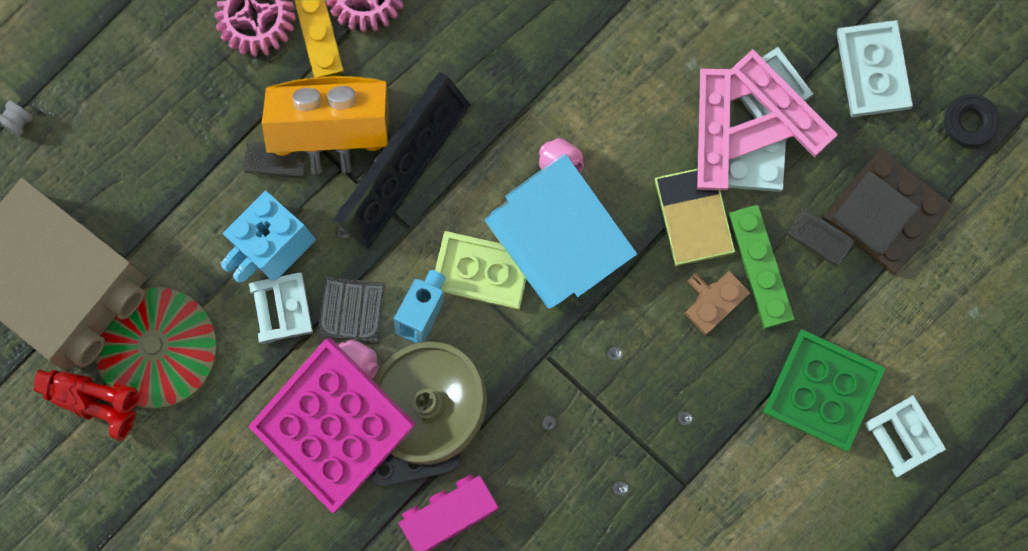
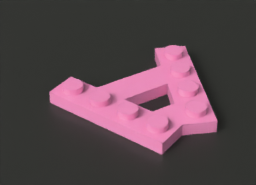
M753 49L732 69H700L697 190H728L729 160L793 136L815 158L838 135ZM752 94L770 112L767 115L730 128V101Z

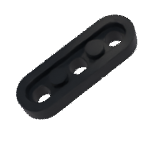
M458 453L446 463L439 462L420 465L417 469H411L408 462L389 454L370 475V478L379 486L389 487L448 474L457 469L461 456ZM382 465H388L390 468V472L386 476L379 474V468Z

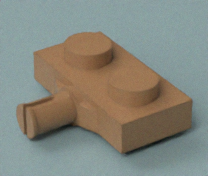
M730 271L719 281L709 286L696 272L687 282L696 289L699 295L695 303L684 314L706 335L750 292Z

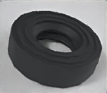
M967 94L960 96L950 104L945 112L944 126L947 135L953 142L961 147L976 148L992 140L998 131L1000 119L998 110L992 101L982 95ZM969 110L979 113L983 120L982 128L975 132L964 129L960 122L962 113Z

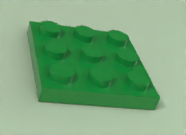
M801 329L762 413L847 453L886 368Z

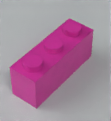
M472 474L468 475L456 483L458 488L447 494L443 490L429 498L431 504L421 510L418 506H415L402 514L404 520L398 523L414 551H430L499 510L480 475L476 478Z

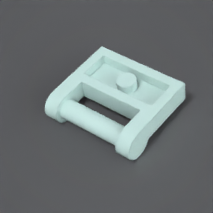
M302 273L280 276L273 281L265 279L249 284L250 293L254 294L260 327V333H258L260 344L313 333ZM268 290H274L280 329L272 330L266 297Z
M914 396L864 423L868 431L872 430L894 468L891 470L896 477L946 449ZM890 420L912 456L911 459L903 460L882 425L883 423Z

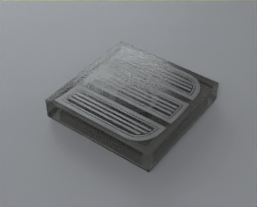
M325 276L317 333L318 338L331 337L336 340H357L363 343L379 344L386 283Z

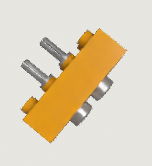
M328 76L294 80L267 87L262 117L266 153H276L277 155L285 156L294 151H305L310 156L312 173L316 175L317 168L318 175L322 172L319 152L335 149L340 154L342 172L346 173V167L347 173L351 172V149L366 148L369 151H377L388 144L389 103L386 81L364 77Z

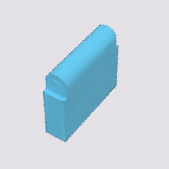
M564 153L505 195L507 202L496 208L484 219L548 309L559 304L572 293L579 297L637 255L571 160Z

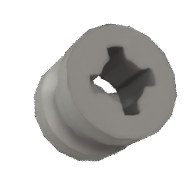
M8 100L5 105L6 110L0 115V125L20 137L23 133L24 125L30 123L34 117L17 104Z

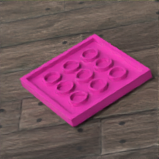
M330 337L320 344L248 427L334 514L339 511L417 424Z

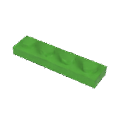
M755 205L730 212L728 214L764 330L794 321L759 206Z

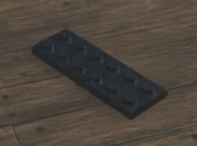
M441 72L428 84L424 94L416 105L411 108L409 115L399 129L393 133L389 143L381 154L376 157L374 164L364 178L358 182L356 189L346 203L340 207L338 214L334 218L359 245L366 249L370 248L471 105L452 80Z

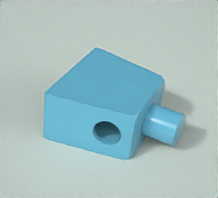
M430 270L425 281L414 280L394 317L395 334L414 343L426 341L444 303V292L441 288L446 277L443 274Z

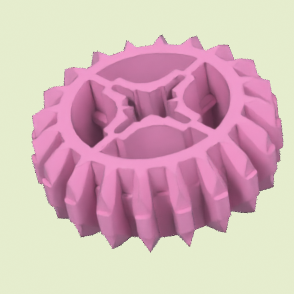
M255 0L217 1V7L221 11L215 13L216 20L220 21L216 24V28L219 32H223L221 38L224 42L229 41V47L232 50L239 47V52L245 55L250 49L252 56L256 57L258 49H262L264 55H268L269 50L267 47L273 46L275 50H279L280 46L277 41L280 39L283 42H287L288 37L284 32H293L294 30L293 25L289 23L296 20L295 14L291 12L294 9L293 2L288 0H270L275 4L269 5V3L259 4ZM245 1L244 8L235 13L238 6ZM252 7H254L256 13H258V27L255 21H252L254 14ZM275 17H277L274 26L265 32L267 24L274 21ZM236 29H251L256 33V36L243 35L237 32Z
M326 0L327 5L333 7L331 9L332 15L334 17L339 16L338 20L341 25L349 21V28L353 31L360 24L361 32L364 33L367 30V25H371L373 31L378 30L377 23L382 22L387 27L389 25L387 17L396 19L398 15L395 9L403 8L401 0H385L381 6L378 4V0ZM359 7H366L370 11L359 12L355 10Z

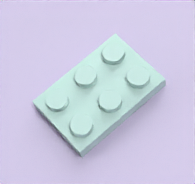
M898 21L838 28L837 38L851 117L911 109L913 105Z

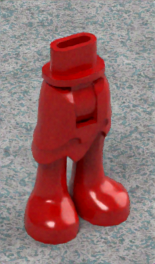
M39 369L35 375L34 391L43 394L44 400L50 401L78 417H83L87 420L96 417L108 422L109 436L115 440L123 441L128 436L136 417V411L132 409L135 408L139 400L138 390L135 387L123 385L117 388L93 383L92 378L89 376L57 370L46 372ZM97 398L112 403L113 406L97 402Z

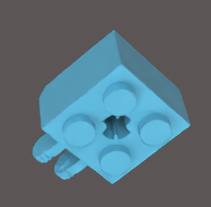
M265 190L222 233L235 247L223 259L221 266L225 271L231 272V270H234L239 265L233 273L234 279L239 283H243L257 269L261 270L273 281L278 279L316 239L303 223Z

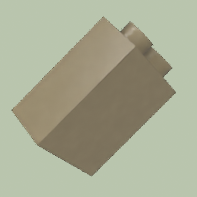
M21 178L0 202V321L46 359L66 372H70L75 365L80 368L86 367L102 351L105 339L100 335L116 316L119 319H125L138 308L144 297V290L140 287L147 277Z

